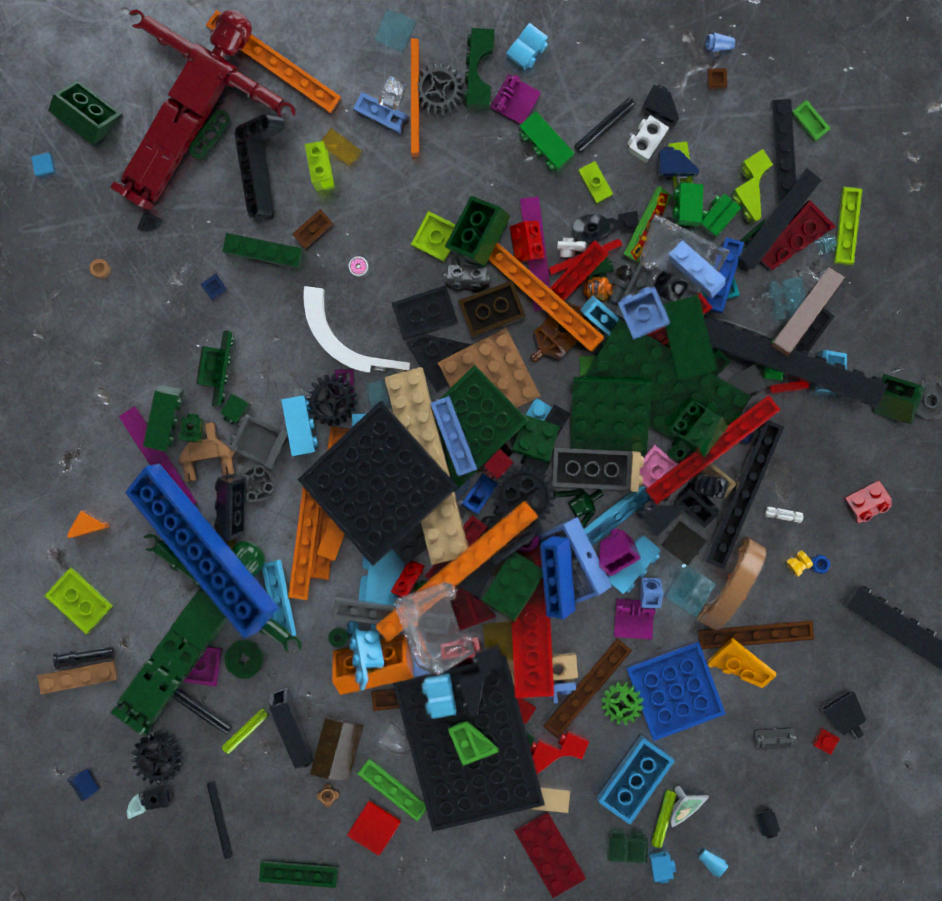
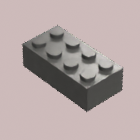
M554 448L551 488L630 491L632 452Z

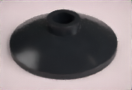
M587 214L574 222L572 230L575 238L579 241L593 243L594 241L604 240L611 231V225L609 220L602 215Z

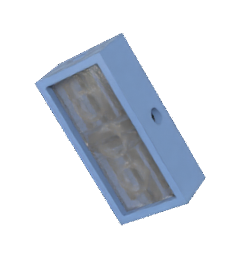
M578 517L555 526L538 536L540 543H543L552 536L570 539L575 604L598 596L612 587L605 571L599 566V559Z

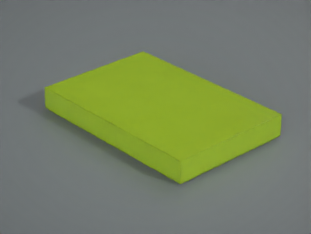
M72 567L44 595L86 635L113 607L104 596Z

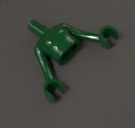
M554 489L553 491L555 498L576 496L567 503L576 517L579 518L586 514L581 521L583 529L596 512L594 501L604 496L601 490H597L591 495L583 489L556 491Z

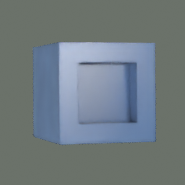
M641 578L639 588L641 608H661L663 599L661 578Z

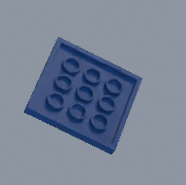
M698 641L626 668L631 683L635 686L634 691L641 692L638 698L644 699L640 704L644 706L642 712L653 741L726 714Z

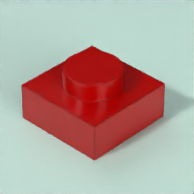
M821 728L812 745L831 755L840 738Z

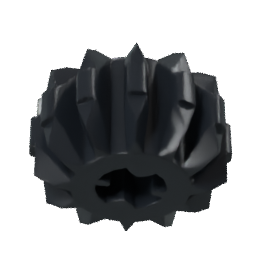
M705 473L698 474L694 484V490L697 493L716 498L725 497L728 489V481L725 478Z

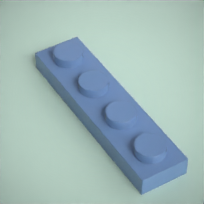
M450 396L430 403L457 475L460 476L476 470V464Z

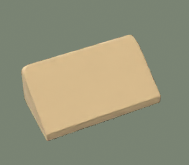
M541 788L545 806L530 809L568 813L570 791Z

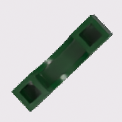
M472 28L471 34L467 35V46L471 47L470 53H466V65H469V72H465V83L468 84V91H464L463 102H467V108L490 110L491 86L481 80L477 68L484 57L493 54L495 29Z
M230 233L225 235L222 250L228 256L262 260L297 270L301 268L304 254L303 249L299 247Z

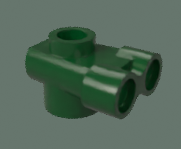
M678 438L676 443L670 446L667 455L678 464L692 449ZM682 450V453L677 456V451Z

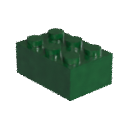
M470 196L445 247L455 255L485 267L510 215L497 205Z
M514 552L507 558L482 598V603L515 623L543 578L542 568Z

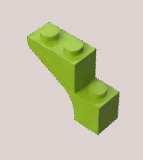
M763 149L743 161L741 172L750 180L732 192L733 201L741 206L743 217L747 222H751L752 225L761 218L760 178L764 172L773 166V163Z

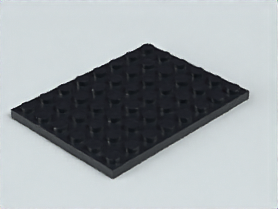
M506 654L502 655L504 665L492 670L485 677L478 713L470 717L469 711L465 712L462 701L465 699L463 693H459L456 682H459L460 675L480 670L475 667L474 662L393 683L432 832L545 806L518 698H515V687ZM450 674L457 712L455 715L432 718L431 714H428L426 710V702L429 701L427 695L423 693L422 683H425L426 677ZM468 721L498 748V752L463 765L448 729Z

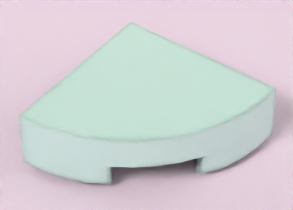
M140 793L135 795L129 802L127 808L128 819L147 811L145 806H142L140 803Z

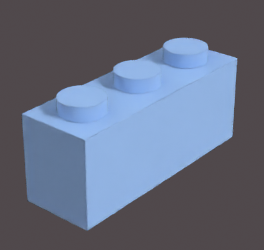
M683 240L669 253V262L711 299L725 286L726 278Z

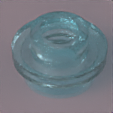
M828 232L825 236H822L826 250L834 251V246H837L834 234L830 236Z

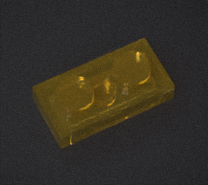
M332 128L329 129L321 140L324 141L325 148L350 167L362 152Z

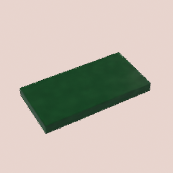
M699 295L662 304L670 321V324L665 327L678 380L717 371Z

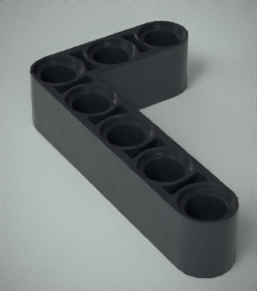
M262 114L238 125L235 129V141L246 208L251 218H269L273 212L262 140L274 136L283 130L284 120L280 115Z

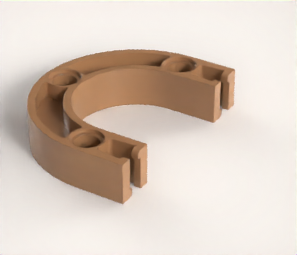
M743 537L741 541L743 542L742 546L734 552L739 556V559L726 585L710 604L704 602L702 606L704 608L703 611L695 617L696 620L715 631L722 628L736 612L751 589L763 565L766 548L748 537Z

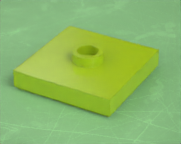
M428 211L411 246L445 263L450 253V250L445 245L455 224Z

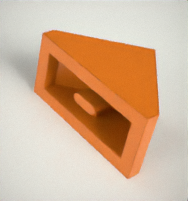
M80 511L67 536L68 538H74L106 529L110 526L107 522L91 513Z

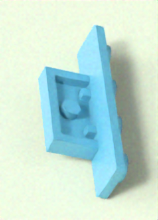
M350 621L347 623V633L351 637L352 663L356 667L355 681L359 684V689L364 690L368 682L366 668H382L384 665L378 631H359L358 622Z

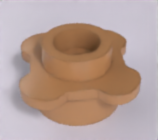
M325 784L323 790L316 794V798L325 807H331L332 802L339 798V792L334 791L330 784Z

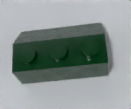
M78 80L54 93L48 109L51 114L92 145L105 138L122 115L121 112Z

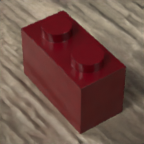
M499 449L483 466L485 468L484 473L491 479L494 477L498 479L514 462Z

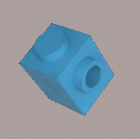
M668 851L649 854L654 882L658 881V883L662 884L669 882V879H674L673 872H676L674 860L671 861Z

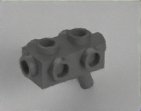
M458 256L451 258L453 265H449L448 272H444V283L448 284V288L481 291L486 290V286L490 287L491 275H487V267L461 265Z

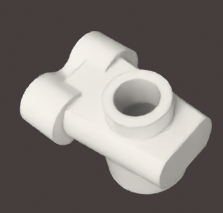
M563 238V241H558L557 250H560V257L573 258L575 257V251L584 252L589 247V243L582 241L574 242V238Z

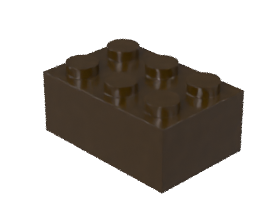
M512 280L458 300L471 339L518 322L526 317Z

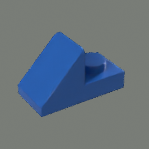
M482 473L461 505L478 515L493 493V488H496L498 484Z

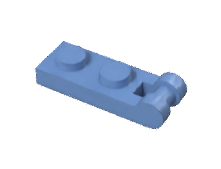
M361 92L353 108L355 112L398 134L402 133V127L409 119L407 114ZM393 116L398 118L396 124L391 122Z

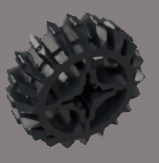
M332 374L330 380L329 375H324V381L321 377L317 378L319 385L315 382L311 384L315 388L314 390L308 389L312 396H306L307 400H311L307 407H313L309 413H316L314 420H318L321 417L320 424H324L327 420L328 426H332L334 420L336 426L340 425V420L343 423L347 422L345 416L348 418L352 417L349 410L356 411L352 404H358V401H352V397H356L357 393L351 394L350 392L355 387H347L350 383L349 380L342 383L343 376H340L337 380L336 374ZM331 384L339 386L345 394L337 395L334 389H332ZM326 386L325 397L318 400L320 391ZM330 395L333 398H340L336 400V402H333L334 405L329 402L324 403V401H327L328 398H330ZM346 400L344 410L338 414V404ZM319 406H327L329 411L332 412V416L325 414Z
M155 732L153 736L149 733L146 735V738L142 737L140 739L141 743L135 744L138 750H133L132 754L137 757H133L131 762H137L133 769L138 768L140 770L137 772V776L144 775L142 781L150 778L149 784H153L155 779L157 785H160L162 780L164 783H168L169 778L174 779L176 777L174 773L178 774L181 771L178 767L183 766L184 763L179 759H183L184 754H178V752L182 751L183 748H176L179 741L176 740L173 743L171 741L173 739L172 735L166 739L165 732L161 734V737L158 732ZM158 743V747H156L154 752H144L149 744ZM165 746L171 752L172 758L165 753ZM157 754L160 755L159 758H161V760L158 763L156 759H154V756H156ZM144 760L150 763V769L147 768V766L144 763ZM160 765H171L168 771L157 773Z

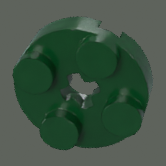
M239 640L228 648L224 662L226 669L240 679H247L253 677L261 670L264 655L256 642ZM242 654H245L247 657H249L247 664H244L243 661H239V658L242 657Z

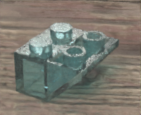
M683 564L663 597L697 617L716 584Z

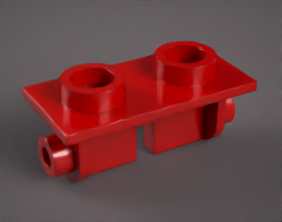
M413 560L409 562L397 579L391 593L398 595V598L403 601L406 598L408 599L414 584H416L420 575L424 573L425 565Z

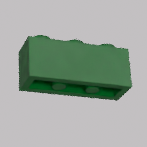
M537 111L519 126V136L523 141H528L533 146L531 148L537 156L541 155L545 159L544 163L550 170L554 169L558 172L574 157V151Z

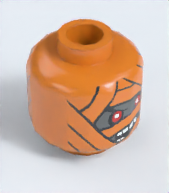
M592 277L593 279L585 281L583 292L588 300L593 295L600 302H605L609 295L611 296L613 293V285L609 283L606 277Z

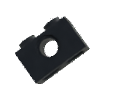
M691 482L678 494L676 502L680 506H684L686 508L685 511L705 528L718 516L719 508L708 497L697 493L694 490L695 485Z

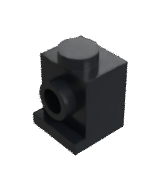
M169 784L143 790V794L140 795V803L142 806H145V810L167 808L172 804ZM151 796H155L157 801L152 802Z

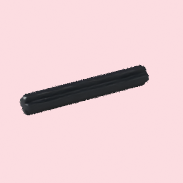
M628 97L575 144V149L582 153L635 106V101Z
M179 688L173 695V699L224 735H227L231 730L232 726Z

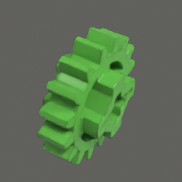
M618 682L616 688L611 685L609 687L610 691L606 690L604 692L607 697L601 699L602 702H605L602 705V709H607L604 715H610L611 722L616 719L618 725L621 721H624V724L627 725L629 719L635 722V716L639 717L641 715L638 710H643L644 708L640 704L644 699L638 698L641 692H635L634 685L629 688L627 682L624 686H621V683ZM621 692L619 696L612 697L614 693ZM621 700L624 701V704H625L624 707L621 706V703H620ZM633 710L632 713L624 715L625 712Z

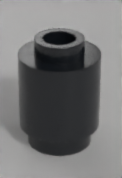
M772 808L758 811L756 818L761 835L766 836L767 839L777 837V833L781 830L775 812L772 811Z

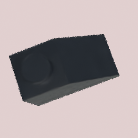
M653 84L641 110L675 126L679 116L671 93L668 92L666 87Z

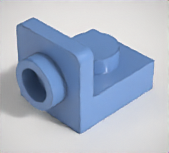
M556 681L554 683V697H549V699H553L554 704H557V692H560L562 695L571 694L572 690H576L575 681Z

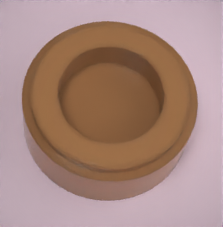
M95 259L91 262L89 270L94 277L105 278L110 272V266L103 259Z

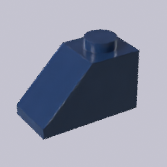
M664 147L663 150L659 151L658 177H696L698 175L699 168L680 150H675L674 147Z

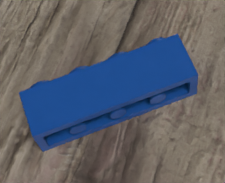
M552 536L540 544L547 617L565 619L576 611L570 539Z

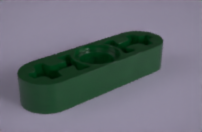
M216 111L191 143L189 151L194 158H205L229 127L231 118L226 111ZM219 116H220V117L225 116L224 119L226 120V122H225V123H223V122H220V123H219V121H218L217 118H218ZM213 123L215 124V126L219 123V131L214 126H212ZM208 130L215 131V137L211 140L205 138V133ZM201 139H203L207 144H209L208 146H206L205 144L202 146V153L198 152L197 154H195V147L197 146L199 148L203 144L202 141H200Z

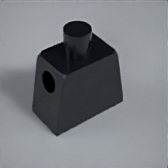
M848 690L819 709L842 735L850 732L854 740L864 735L860 725L866 722V718L853 691Z

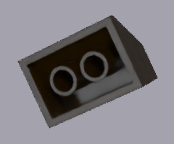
M327 715L322 727L310 775L329 780L349 781L364 724Z

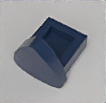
M88 769L67 778L69 785H72L81 801L86 800L99 790Z

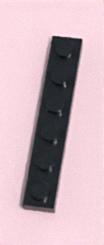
M791 99L771 101L777 205L796 182Z

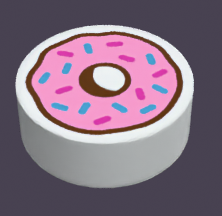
M362 257L352 258L349 262L350 272L354 276H363L368 270L367 261Z

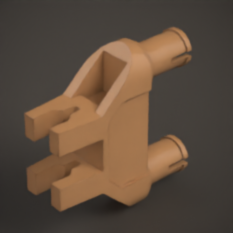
M215 423L205 424L207 439L202 440V443L188 442L181 453L178 462L183 467L184 482L197 480L194 469L195 461L212 458L220 459L222 476L235 474L232 464L234 451L218 439ZM188 426L189 431L194 428V426Z

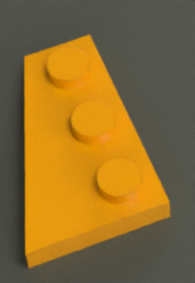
M733 638L706 661L707 665L711 668L713 666L717 667L726 674L732 673L741 677V680L761 688L765 687L776 677L774 670Z

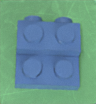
M646 287L640 290L639 294L625 296L621 299V302H618L633 339L670 324L654 287Z

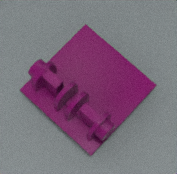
M508 74L490 108L522 124L529 116L541 92L520 81L519 76Z
M616 598L614 637L652 639L656 608H641L640 600Z

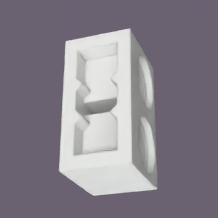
M651 115L647 120L643 118L638 126L639 133L637 136L633 134L627 143L629 145L627 151L645 163L648 162L669 129L668 126ZM654 127L656 134H649L647 128ZM642 142L646 145V149L639 150L636 144Z

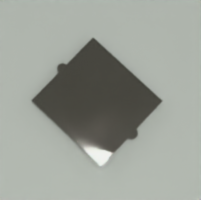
M679 521L674 529L668 532L669 535L661 546L688 566L694 557L699 555V551L706 543V540Z

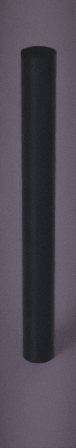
M213 781L206 784L224 859H228L232 855Z

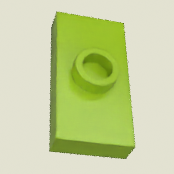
M596 161L578 170L596 204L613 195Z

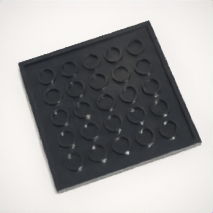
M381 400L297 479L372 566H375L459 488Z

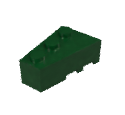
M159 385L155 390L143 447L164 452L169 447H172L174 441L172 432L173 428L176 429L178 417L176 415L182 405L181 395L183 390Z

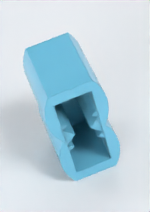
M529 23L509 48L506 57L523 70L527 67L531 68L536 61L535 56L538 52L542 53L548 46V37Z
M450 674L426 677L425 683H422V689L429 701L426 702L427 713L431 714L432 718L455 715L457 711Z

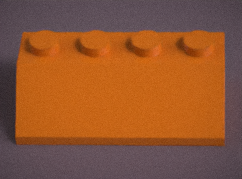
M406 634L395 636L389 642L386 639L380 640L384 665L382 668H366L368 682L365 689L414 678L413 660ZM350 647L333 651L332 682L340 695L360 691L359 684L355 681L356 667L352 663L353 650H350Z

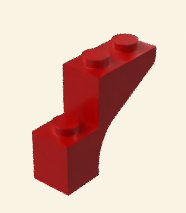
M567 730L566 734L562 733L558 744L561 745L560 747L538 739L537 743L533 742L531 752L537 774L560 757L572 756L582 760L588 747L589 739Z

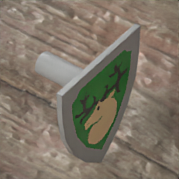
M677 786L673 791L679 800L672 809L671 827L680 824L695 813L709 796H687L681 787Z

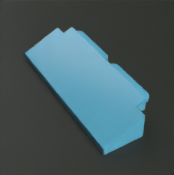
M393 549L375 566H372L363 556L362 566L368 570V575H364L361 578L359 601L394 606L401 605L404 601L398 598V595L391 593V590L406 564ZM371 624L370 631H378L375 626L377 624Z

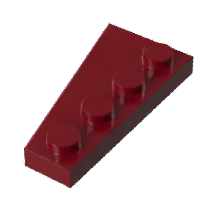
M808 200L761 259V262L769 270H773L836 226L811 200Z

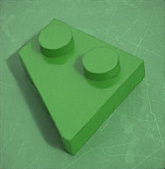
M468 721L448 729L463 765L498 752V748Z

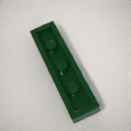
M261 861L259 882L336 888L338 867Z

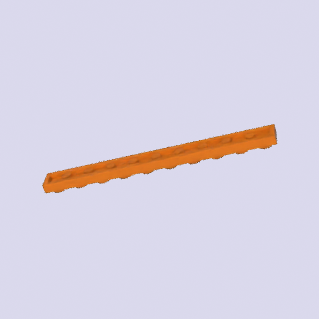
M526 501L521 503L375 625L376 629L389 642L538 518V515Z

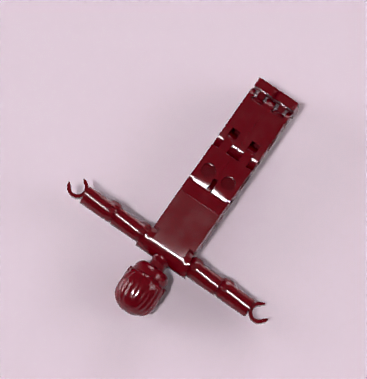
M136 9L129 12L131 16L141 15V21L138 24L131 25L132 27L143 29L154 36L159 44L170 46L180 52L183 58L187 60L186 65L168 93L171 98H168L161 106L122 174L121 182L123 184L113 181L110 186L111 189L135 204L149 210L152 209L155 204L153 202L157 201L178 167L183 153L187 152L226 85L231 88L236 87L248 94L253 102L264 104L277 112L282 118V109L289 106L292 115L295 117L296 110L292 104L284 102L282 97L259 85L256 81L239 72L238 67L224 60L226 54L234 56L239 50L241 51L252 33L251 22L247 16L237 10H226L219 15L214 30H211L210 43L214 46L212 51L199 43L193 44L149 15L145 16L140 10Z

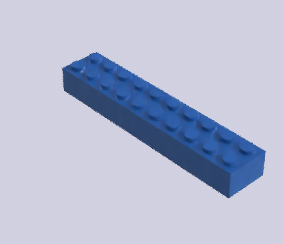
M161 464L144 467L125 494L240 635L246 638L258 633L279 607Z

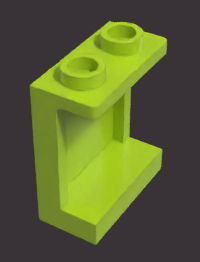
M324 141L305 144L311 182L315 190L321 191L335 188L328 150L325 149Z

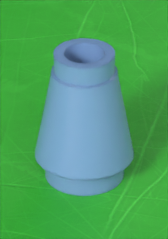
M714 32L707 34L705 40L706 50L714 52L734 49L735 38Z

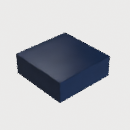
M216 273L200 284L211 300H214L228 290Z

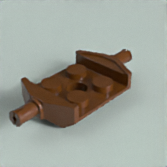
M566 302L591 325L589 318L580 310L581 306L578 307L570 302ZM550 315L533 332L538 350L530 356V359L536 363L542 355H547L561 360L579 340L568 331L561 333L558 330V326L561 324Z

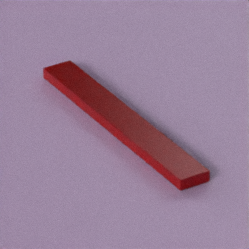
M767 395L728 425V428L705 457L694 451L646 488L645 491L655 504L658 505L780 411L779 407Z

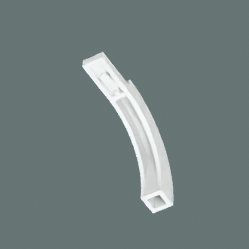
M304 286V309L308 324L319 344L334 359L351 369L371 374L372 367H375L376 371L386 372V369H393L396 374L410 370L411 364L408 362L367 357L345 347L334 336L328 325L324 310L325 290Z

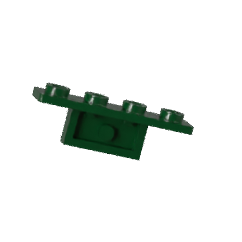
M229 330L223 331L220 349L202 346L196 384L214 387L212 406L221 407V403L225 399L223 389L228 380L226 370L231 361L230 347H232L234 342L232 331Z

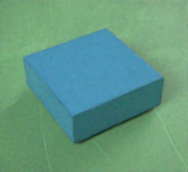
M51 153L31 156L35 176L55 173Z

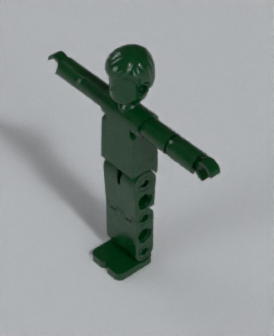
M147 534L143 537L145 539L154 538L156 541L154 547L145 550L154 552L165 560L172 570L183 573L200 589L170 627V630L151 654V658L148 659L117 702L118 706H115L111 711V714L126 723L140 735L149 734L153 728L151 725L201 659L208 645L213 643L228 622L227 617L165 541H160L153 534ZM241 541L231 549L253 577L263 568L265 555L257 544ZM272 618L259 630L261 634L268 635L279 644L284 645L287 653L289 652L288 643L291 640L297 641L298 648L301 651V640L297 637H290L292 633L272 620Z

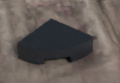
M144 211L137 229L145 232L152 231L160 226L163 219Z

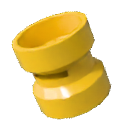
M802 550L796 554L795 558H790L786 561L790 570L797 577L803 574V570L813 566L810 558Z

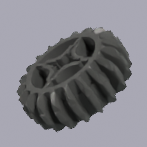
M433 63V69H430L427 65V72L420 70L419 72L422 77H418L420 108L422 109L427 106L426 113L433 109V115L437 114V110H440V114L444 115V109L451 113L450 106L456 109V102L461 103L462 98L460 96L464 95V91L461 90L464 88V83L460 82L462 77L456 76L457 70L450 72V65L446 69H444L443 63L440 64V68H437L436 63ZM436 76H444L449 80L441 81ZM430 79L432 86L427 89V92L423 93V86ZM435 84L442 88V95L438 90H435ZM451 86H454L453 95L447 100L445 93ZM427 98H438L441 103L432 102Z

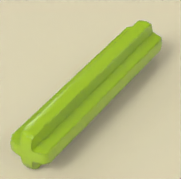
M261 709L222 746L223 751L226 754L233 751L269 716L268 713Z
M666 791L652 839V846L661 848L674 806L676 794L672 791Z

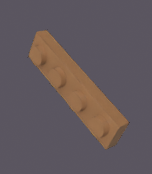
M115 660L37 675L41 694L118 679Z

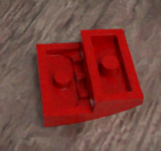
M368 801L347 836L380 856L401 821L371 801Z

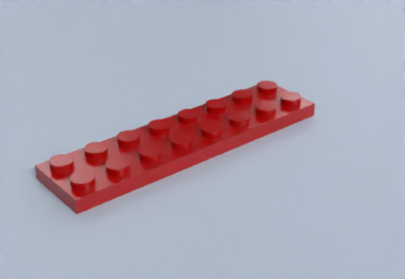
M538 541L537 547L531 552L515 551L542 568L540 541ZM543 578L515 623L512 622L515 698L554 697L550 617H547Z

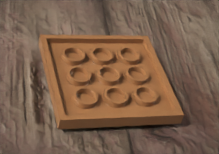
M507 328L437 362L450 388L473 365H476L517 408L540 397Z

